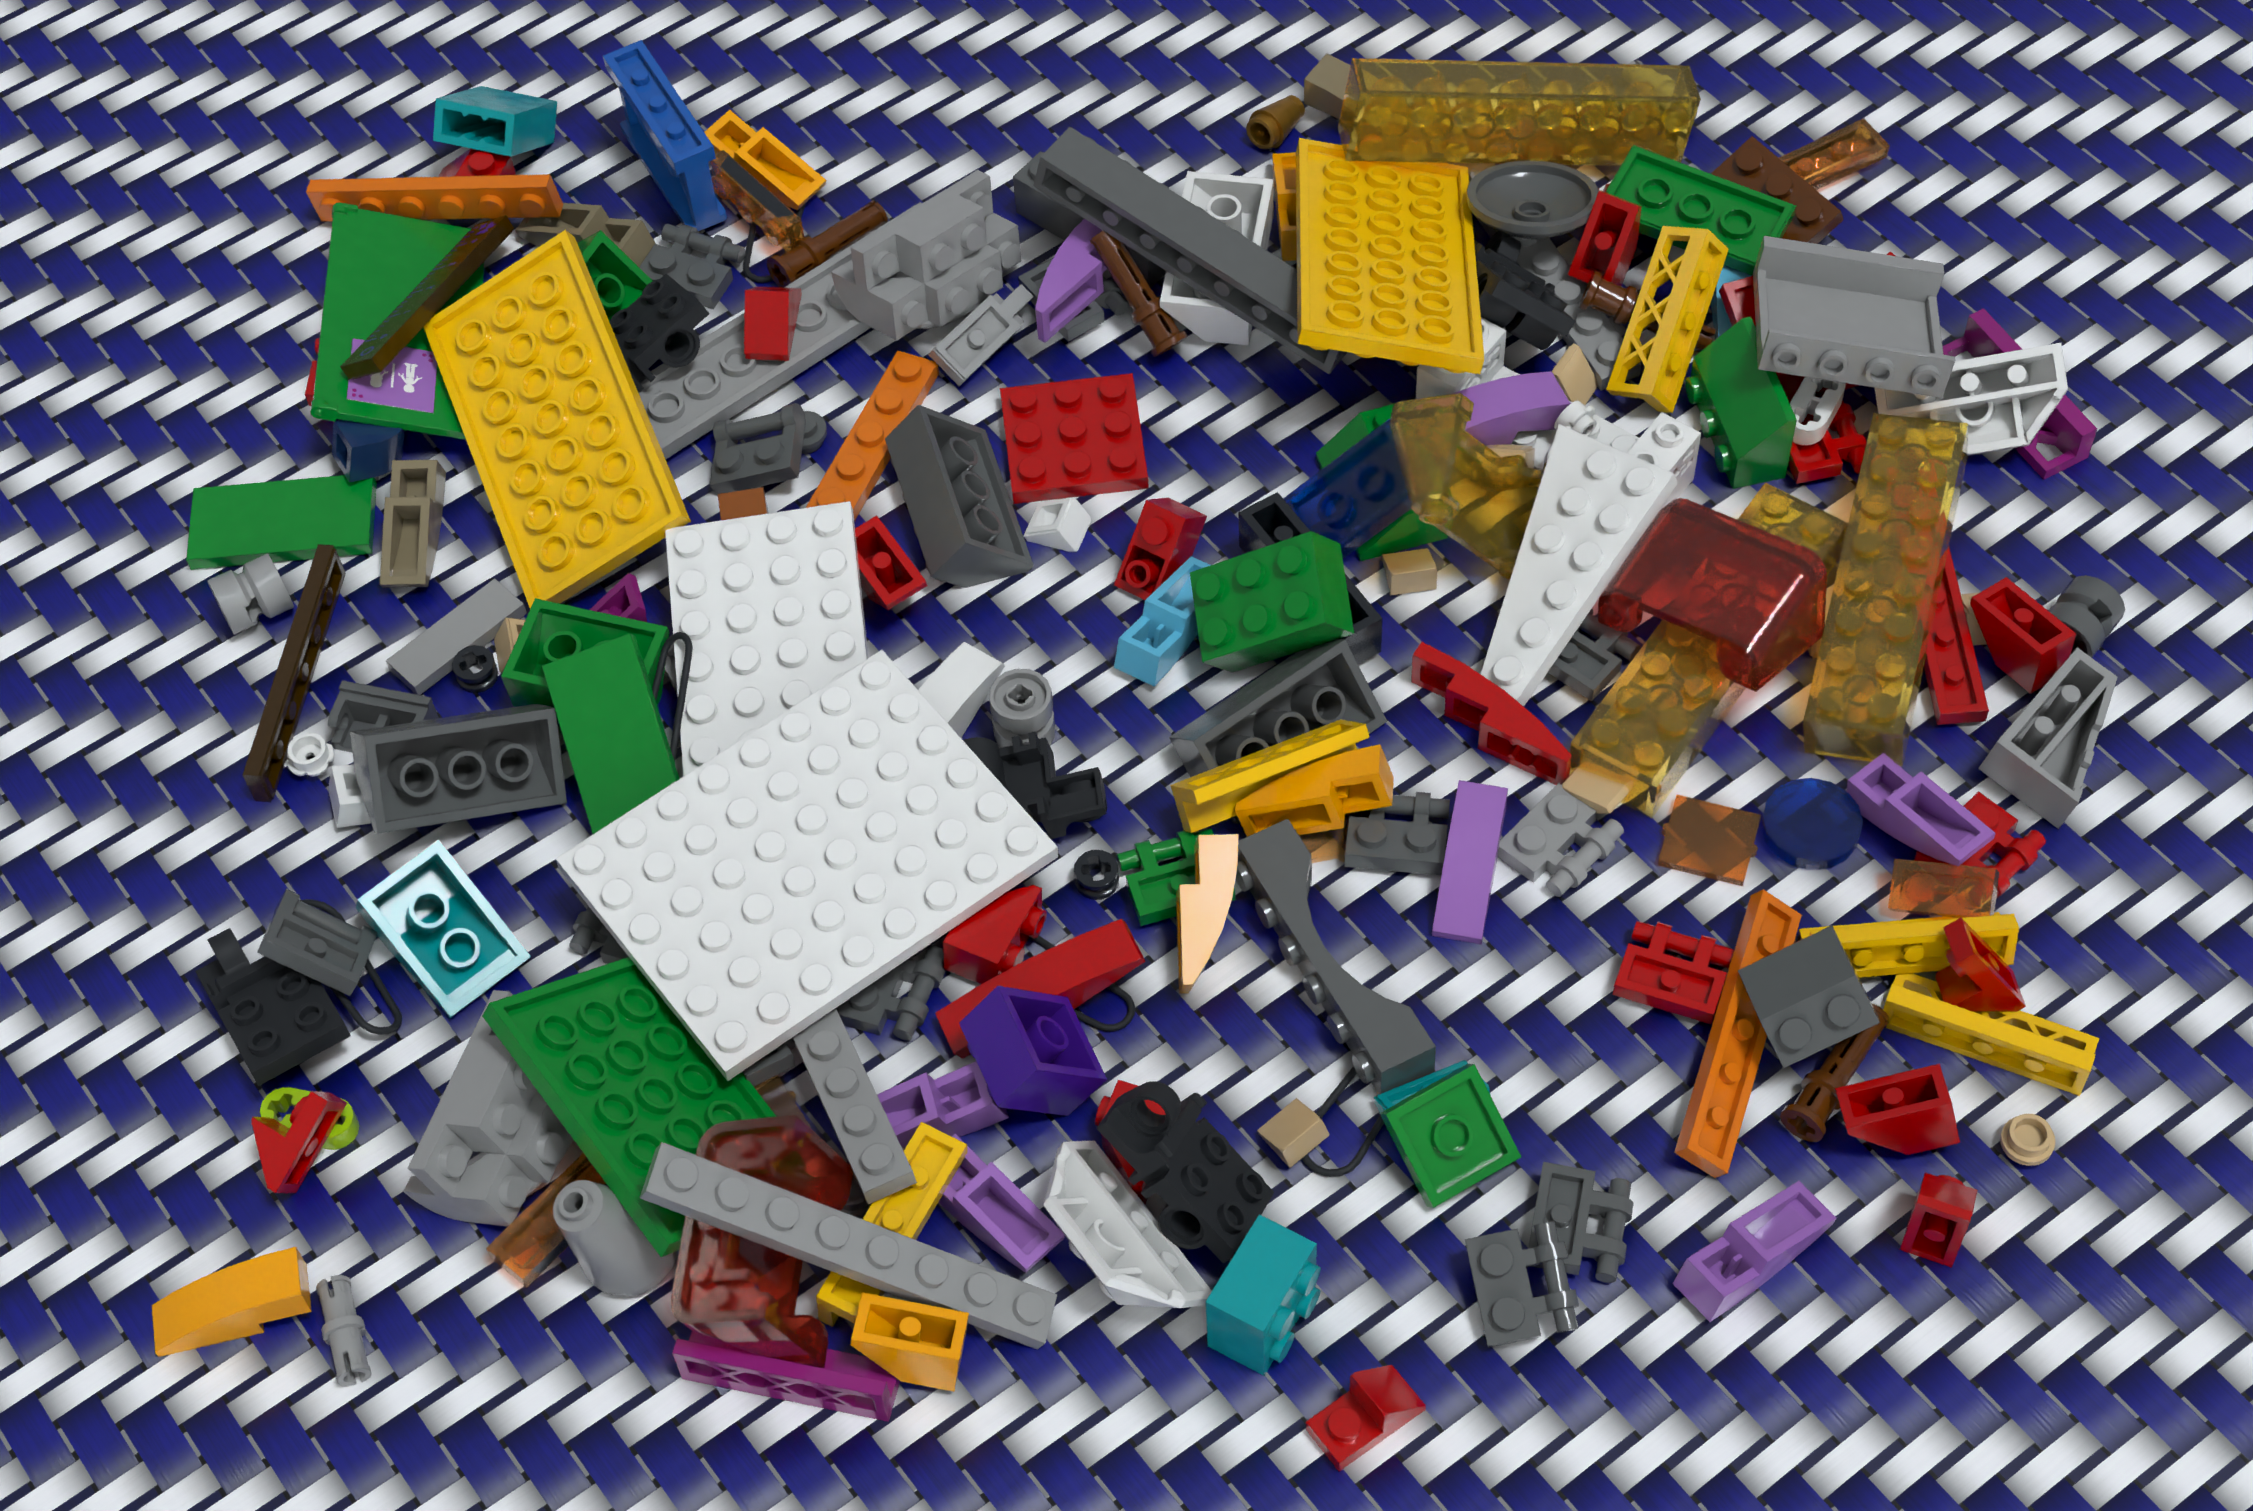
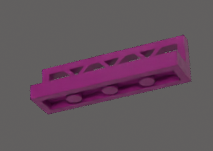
M1984 308L1969 315L1963 337L1943 346L1944 355L1955 357L1967 351L1973 358L2022 350ZM2064 395L2028 446L2015 449L2045 480L2087 459L2097 428ZM2037 443L2053 445L2063 454L2047 461L2036 449Z
M699 1322L694 1323L689 1341L676 1340L672 1353L681 1377L684 1380L887 1422L890 1420L900 1385V1380L866 1356Z

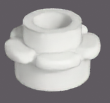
M1578 400L1574 401L1559 415L1554 428L1557 430L1560 424L1589 437L1597 424L1593 419L1595 408L1593 406L1586 407Z
M312 732L296 736L290 742L287 750V758L290 761L288 767L293 774L300 777L304 775L311 777L321 775L328 769V762H332L334 759L332 745L326 744L319 734Z

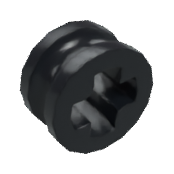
M473 645L460 650L453 658V672L456 675L458 685L463 690L469 693H480L493 687L499 675L494 656L489 649ZM478 665L482 670L473 674L469 668Z
M1090 850L1078 857L1074 864L1075 885L1078 892L1092 900H1102L1110 897L1119 886L1118 863L1115 857L1103 850ZM1100 869L1104 879L1093 881L1090 870Z

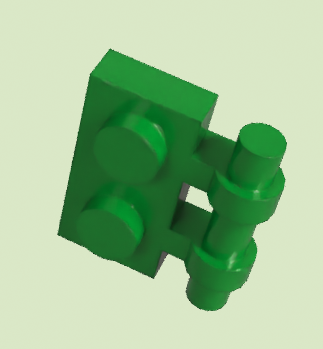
M1211 828L1194 833H1189L1185 830L1176 832V838L1151 844L1149 840L1135 843L1134 849L1116 854L1121 872L1136 868L1141 870L1140 872L1126 875V886L1140 926L1177 916L1176 893L1179 885L1195 884V842L1198 835H1214ZM1180 856L1183 858L1180 861L1158 866V862ZM1235 888L1233 890L1232 901L1235 900Z

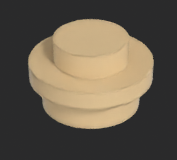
M2022 1114L2010 1119L2003 1127L2000 1136L2001 1146L2005 1154L2016 1163L2026 1166L2044 1163L2052 1155L2055 1148V1136L2050 1125L2045 1119L2035 1114Z

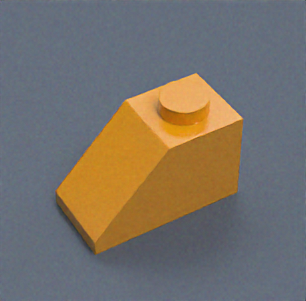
M862 1292L850 1345L901 1382L954 1392L964 1348L969 1313Z

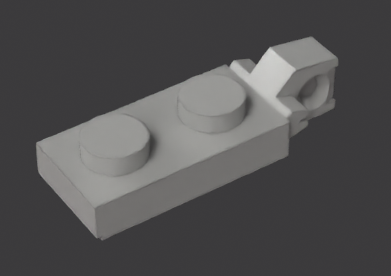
M1022 284L1005 300L997 293L993 296H988L940 341L928 355L960 386L1021 328L1024 320L1018 313L1034 296Z

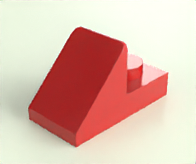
M1961 917L1943 927L1950 948L1945 951L1950 965L1938 971L1935 978L1944 1002L1970 1011H2019L2026 1007L2013 970Z
M311 1091L308 1096L303 1097L294 1107L290 1116V1123H292L290 1128L270 1117H252V1127L268 1189L275 1193H296L347 1102L329 1092Z
M1393 1365L1357 1371L1350 1375L1349 1391L1307 1420L1306 1431L1340 1472L1425 1411L1426 1405Z

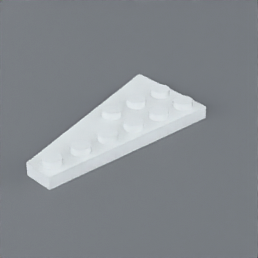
M1558 425L1482 667V676L1505 690L1522 706H1525L1677 486L1678 481L1674 473L1565 426Z

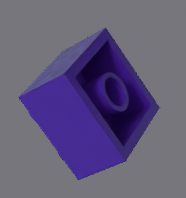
M997 986L959 1022L968 1042L969 1052L976 1059L987 1083V1091L997 1107L1069 1116L1108 1080L1068 997Z

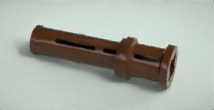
M872 200L860 208V210L842 219L818 236L813 238L809 236L802 237L796 241L795 247L785 254L771 256L767 259V268L773 281L778 287L784 288L888 222L885 210L878 202L875 203Z
M1101 231L1089 240L1090 243L1095 247L1134 311L1131 314L1133 324L1140 325L1153 346L1151 353L1154 358L1184 341L1188 335L1185 331H1179L1171 316L1160 308L1161 296L1156 297L1125 245L1105 231Z
M1594 271L1583 292L1579 308L1586 310L1590 307L1613 317L1614 323L1625 325L1631 319L1640 292L1636 291L1635 287L1623 288L1602 279V274ZM1655 320L1644 329L1657 334L1659 324ZM1703 324L1694 350L1700 353L1710 345L1713 340L1711 336L1715 335L1716 329Z
M1872 1004L1880 1018V1023L1836 1043L1820 1069L1805 1075L1801 1083L1803 1090L1793 1104L1784 1107L1780 1115L1781 1122L1793 1135L1808 1142H1818L1823 1138L1826 1132V1121L1834 1110L1840 1109L1835 1088L1847 1086L1876 1039L1889 1023V1016L1879 1006Z

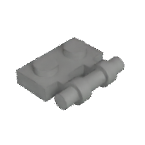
M1558 783L1500 840L1498 857L1533 883L1545 871H1548L1553 876L1547 881L1546 886L1553 895L1560 897L1570 887H1578L1587 877L1586 870L1597 859H1605L1615 849V841L1624 833V829L1614 819H1609L1601 828H1592L1591 825L1596 821V810L1566 792L1562 785ZM1573 843L1581 847L1573 856L1562 855Z

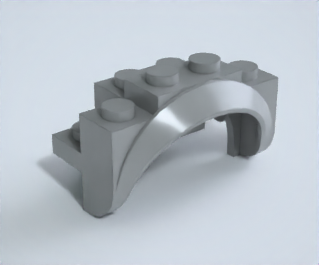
M976 170L851 247L853 270L841 265L831 271L836 291L848 311L859 321L897 341L914 329H931L953 323L977 308L988 296L1003 288L1002 273L1021 262L1018 225L993 213L990 176ZM899 271L910 276L903 278H889Z
M493 990L482 1015L490 1002L512 996L513 994L510 991ZM481 1015L408 1166V1169L415 1176L410 1177L403 1192L423 1207L447 1218L464 1222L512 1227L526 1196L543 1182H550L557 1165L567 1152L573 1138ZM473 1151L487 1153L476 1162L467 1166Z

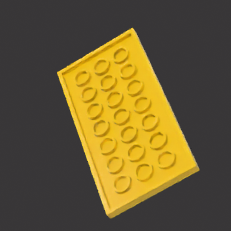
M1299 138L1296 149L1298 344L1307 345L1312 349L1320 351L1331 349L1354 353L1362 358L1378 357L1396 360L1409 366L1426 365L1444 368L1452 373H1481L1484 363V347L1472 212L1467 204L1468 167Z
M566 230L562 231L434 315L426 323L424 330L530 609L535 598L559 604L666 538V530L685 526L691 522L582 253L572 234Z

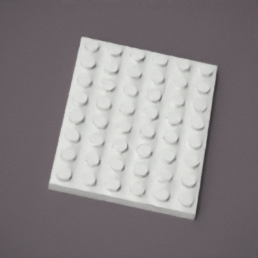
M880 650L557 857L556 861L560 871L726 1080L729 1081L1058 858V847L886 653Z

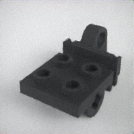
M1498 231L1490 238L1485 247L1480 243L1475 247L1481 317L1501 328L1505 327L1507 332L1532 346L1545 350L1554 342L1559 333L1567 337L1576 321L1564 311L1567 303L1554 296L1553 290L1555 286L1548 283L1545 285L1546 281L1516 264L1521 250V242L1508 234Z
M667 273L660 279L649 283L636 301L628 308L615 313L609 321L638 392L644 389L640 383L646 378L650 382L656 378L648 368L658 359L674 368L686 366L695 359L699 352L700 340L693 328L710 314L699 300Z
M1036 732L1028 733V745H1023L1018 735L1012 737V746L999 748L994 741L987 738L975 737L963 740L1036 823L1042 822L1050 839L1066 836V828L1073 822L1094 821L1106 814L1105 787L1099 768L1095 767L1056 776L1053 751L1047 739H1039Z
M231 928L207 939L217 960L195 972L258 1086L351 1036L321 982L265 956L250 964Z
M1157 1081L1146 1082L1124 1093L1116 1099L1098 1125L1097 1130L1135 1169L1128 1180L1133 1185L1141 1180L1146 1184L1141 1192L1146 1199L1157 1192L1167 1203L1160 1213L1159 1226L1169 1241L1185 1249H1197L1206 1245L1222 1263L1230 1260L1238 1250L1258 1215L1263 1213L1275 1192L1205 1117L1196 1122L1202 1111L1201 1108L1207 1104L1200 1094L1193 1093L1180 1101L1177 1093L1172 1088ZM1144 1100L1158 1103L1166 1115L1152 1112Z

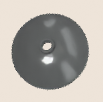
M1514 161L1498 164L1478 173L1468 185L1467 204L1471 212L1480 221L1494 230L1523 239H1545L1572 232L1586 224L1599 189L1595 182L1587 175L1565 165L1545 161Z

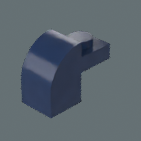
M336 419L333 426L332 456L349 483L384 475L392 471V460H402L405 430L402 428Z

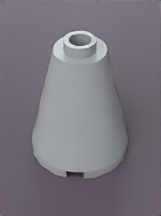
M578 1180L565 1186L557 1195L553 1206L554 1219L585 1276L602 1292L611 1295H640L657 1286L671 1271L676 1260L673 1257V1253L664 1257L659 1256L608 1185Z

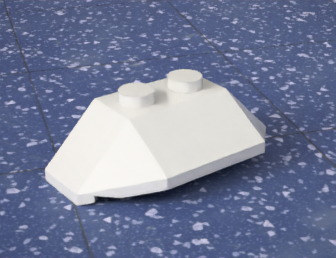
M2056 343L1955 361L1942 398L1875 388L1879 421L1934 461L2028 446L2068 391L2062 344Z
M1095 1141L1063 1142L1057 1149L1043 1205L1069 1240L1068 1244L1071 1251L1078 1258L1085 1261L1098 1278L1099 1287L1103 1293L1118 1305L1168 1308L1206 1306V1300L1212 1290L1180 1249L1164 1236L1159 1222Z

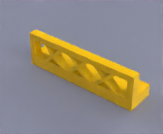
M1662 226L1606 388L1611 395L1641 398L1658 412L1673 413L1729 250L1709 229ZM1673 241H1687L1685 253L1670 263L1668 255ZM1671 279L1673 287L1670 295L1656 304L1654 296L1657 288ZM1656 320L1659 324L1656 336L1642 345L1639 339L1643 329ZM1642 361L1645 368L1639 385L1625 383L1628 371Z
M1340 719L1170 785L1183 829L1186 832L1193 833L1237 816L1235 812L1236 803L1259 788L1316 761L1356 750L1355 743L1370 738L1366 724Z
M1999 912L1833 926L1859 978L1940 971L1949 966L1950 963L1947 960L1945 951L1950 948L1943 927L1960 917L2007 965L2014 964L2019 925L2015 915H2000ZM1829 926L1801 928L1798 930V941Z
M1913 973L1896 974L1883 1008L1889 1016V1023L1886 1028L2078 1096L2081 1095L2096 1056L2094 1053L2099 1041L2098 1037L2020 1010L1970 1011L1943 1001L1936 981Z
M923 1122L920 1123L904 1149L905 1156L913 1170L917 1183L873 1202L862 1219L914 1240L918 1238L968 1153L966 1143ZM831 1271L816 1295L818 1318L831 1327L834 1326L839 1316L855 1324L862 1292L883 1296L885 1291Z

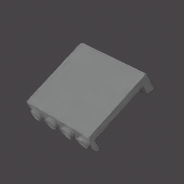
M1764 236L1753 270L1758 369L1942 398L1955 364L1954 356L1943 354L1937 305V294L1944 277L1943 263Z

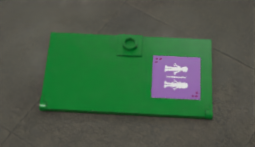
M335 203L332 207L333 219L311 415L314 418L329 421L341 419L466 440L424 327L380 373L349 380L340 366L471 229L358 209L357 205ZM484 263L437 313L483 284Z

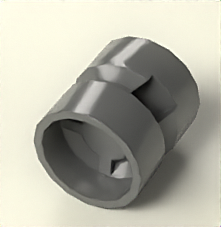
M2085 575L2077 576L2071 580L2058 597L2056 604L2048 611L2076 633L2071 654L2078 647L2093 658L2102 646L2105 637L2111 634L2123 618L2125 606L2123 599L2111 585L2099 578Z

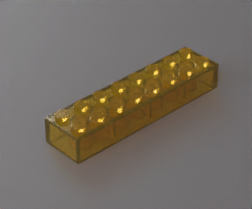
M1352 58L1338 130L1345 161L1500 164L1514 161H1545L1561 165L1621 166L1631 147L1635 145L1681 163L1701 98L1690 66Z
M1873 413L1803 719L1805 753L1872 762L1884 753L1896 764L1903 766L1967 462L1968 423Z
M1765 482L1571 741L1570 753L1572 758L1569 775L1576 768H1580L1626 785L1629 793L1621 803L1652 819L1795 622L1802 594L1817 591L1841 558L1849 523Z

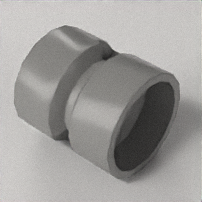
M268 553L245 563L242 573L237 574L229 570L207 580L219 608L234 635L257 625L259 616L262 614L272 618L294 608L290 595Z
M1013 669L1004 672L995 679L989 693L993 732L997 745L1000 748L1012 746V737L1018 735L1023 745H1028V733L1036 732L1039 739L1046 738L1049 745H1051L1055 738V719L1052 690L1048 680L1040 673L1030 669Z

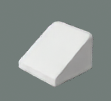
M1075 497L1042 501L1038 503L1023 537L1027 541L1068 552H1077L1091 523V517Z

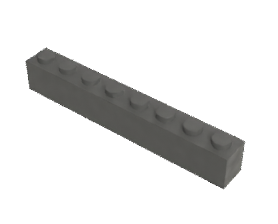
M1069 127L1040 157L1033 185L1038 190L1326 373L1330 374L1347 354V352L1331 349L1324 351L1315 350L1307 345L1298 344L1297 269L1281 260L1277 255L1268 252L1243 236L1239 231L1230 228L1208 214L1204 209L1195 206L1170 190L1166 185L1157 182L1132 166L1128 161L1119 158L1097 144L1093 139L1084 136L1072 127Z

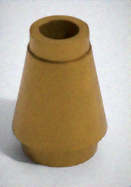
M1289 95L1254 111L1246 126L1247 135L1251 142L1260 149L1279 147L1300 118L1303 117L1305 108L1302 101L1296 96Z

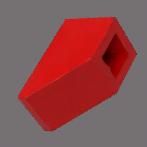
M1168 497L1146 500L1114 586L1146 600L1193 555L1207 515Z
M1030 885L1006 892L951 929L943 941L944 969L982 984L1021 963L1025 954L1024 946L1030 937L1037 938L1046 921L1047 911L1042 909V888Z

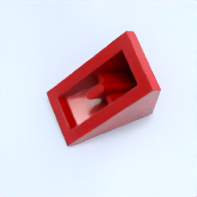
M754 287L745 290V359L789 361L802 296L801 288Z

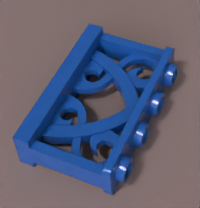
M637 41L603 55L605 68L618 86L626 117V120L620 123L621 131L682 224L695 227L698 231H701L726 220V210L715 195L708 163L716 159L714 146L643 41Z

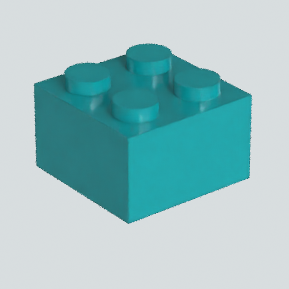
M1259 1214L1206 1300L1208 1347L1265 1376L1273 1360L1281 1363L1294 1340L1295 1334L1291 1332L1292 1328L1300 1316L1305 1319L1310 1316L1320 1296V1289L1316 1288V1282L1321 1271V1267L1316 1265L1317 1243Z

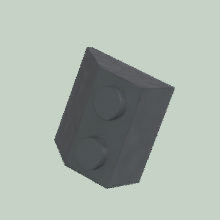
M1832 925L1738 970L1758 1018L1783 1068L1880 1023V1018Z

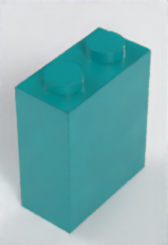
M484 86L436 98L433 141L512 157L554 143L557 101Z

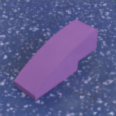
M1086 219L1073 229L1059 247L1047 268L1040 286L1035 312L1038 339L1044 343L1104 292L1103 272L1107 270V267L1095 247L1089 241L1103 230Z
M1550 371L1500 378L1466 388L1419 408L1416 416L1434 448L1511 444L1518 431L1556 430L1554 424L1557 418L1571 403L1554 374Z
M1884 753L1848 779L1845 802L1890 836L1937 860L1960 866L1995 837L1993 830L1923 772L1912 777Z
M1459 780L1442 869L1432 936L1482 944L1506 812L1508 788Z
M977 1061L935 1080L927 1073H923L877 1094L903 1151L921 1122L949 1136L956 1134L960 1137L1009 1118L1006 1108L997 1107L995 1101L990 1097L987 1091V1083Z
M954 1134V1135L952 1136V1137H954V1138H956V1139L962 1141L956 1134ZM967 1146L968 1153L938 1203L987 1246L1027 1273L1065 1238V1235L992 1162L986 1165Z
M1797 1181L1731 1222L1722 1237L1688 1257L1675 1278L1673 1285L1711 1322L1782 1270L1830 1228L1837 1218L1800 1181Z

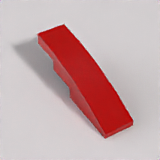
M1424 642L1420 643L1412 656L1411 683L1444 697V716L1479 731V750L1555 785L1558 783L1563 784L1570 774L1572 754L1537 717L1505 690L1466 664Z
M1119 919L1071 938L1017 964L972 989L935 1014L953 1054L964 1059L971 1053L969 1052L968 1042L959 1022L997 986L1068 997L1073 1009H1075L1146 961L1127 923L1123 919Z

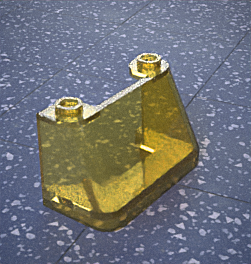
M1461 393L1395 403L1390 418V429L1411 509L1419 515V519L1422 522L1435 526L1486 563L1499 570L1501 577L1510 580L1546 463H1544L1542 470L1525 467V458L1523 456L1500 457L1466 432V423L1471 421L1474 403Z

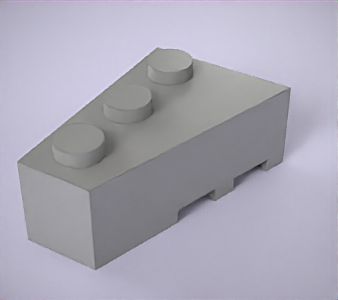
M2077 647L2000 737L1978 769L2059 829L2080 801L2083 781L2087 769L2091 765L2096 739L2103 726L2118 677Z

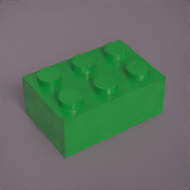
M1313 531L1190 572L1202 662L1234 673L1354 634L1340 543Z

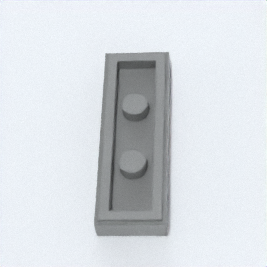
M494 578L386 660L388 668L416 695H421L453 670V658L460 650L473 645L485 646L495 638L505 617L520 619L527 614L524 603Z

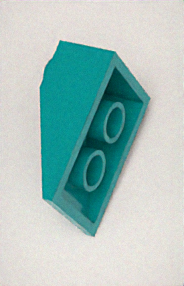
M437 840L357 899L356 910L371 929L377 932V936L387 949L449 1018H452L531 958L530 954L440 840Z

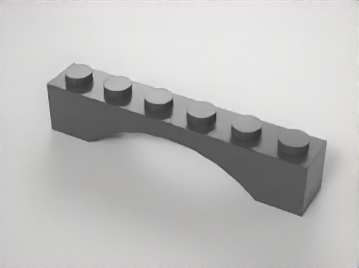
M1289 819L1239 840L1238 866L1235 878L1237 884L1242 891H1251L1256 899L1255 908L1262 924L1267 929L1274 928L1280 937L1279 947L1286 962L1291 967L1297 965L1304 976L1302 979L1308 997L1313 1004H1322L1329 1015L1327 1016V1022L1332 1035L1339 1044L1346 1042L1353 1053V1066L1361 1081L1365 1084L1371 1082L1377 1093L1382 1094L1434 1073L1436 1046L1411 1007L1387 999L1359 983L1340 967L1323 945L1313 924L1308 905L1312 884V855Z

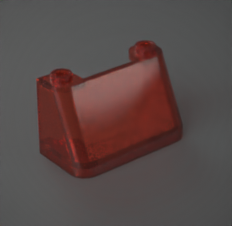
M1677 498L1657 513L1600 595L1598 622L1617 631L1629 632L1641 623L1644 611L1716 643V657L1721 673L1727 679L1757 692L1824 636L1827 571L1820 557L1806 547L1688 499Z
M797 1115L718 1123L704 1133L697 1147L696 1155L839 1211L842 1210L848 1201L853 1177L851 1166ZM685 1216L671 1295V1311L674 1317L694 1332L752 1354L825 1368L828 1332L824 1324L810 1315H795L803 1260Z

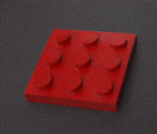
M1133 373L1000 388L1013 504L1149 489Z

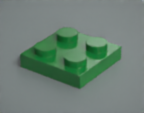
M1475 1064L1462 1066L1380 1113L1427 1207L1434 1208L1521 1158Z

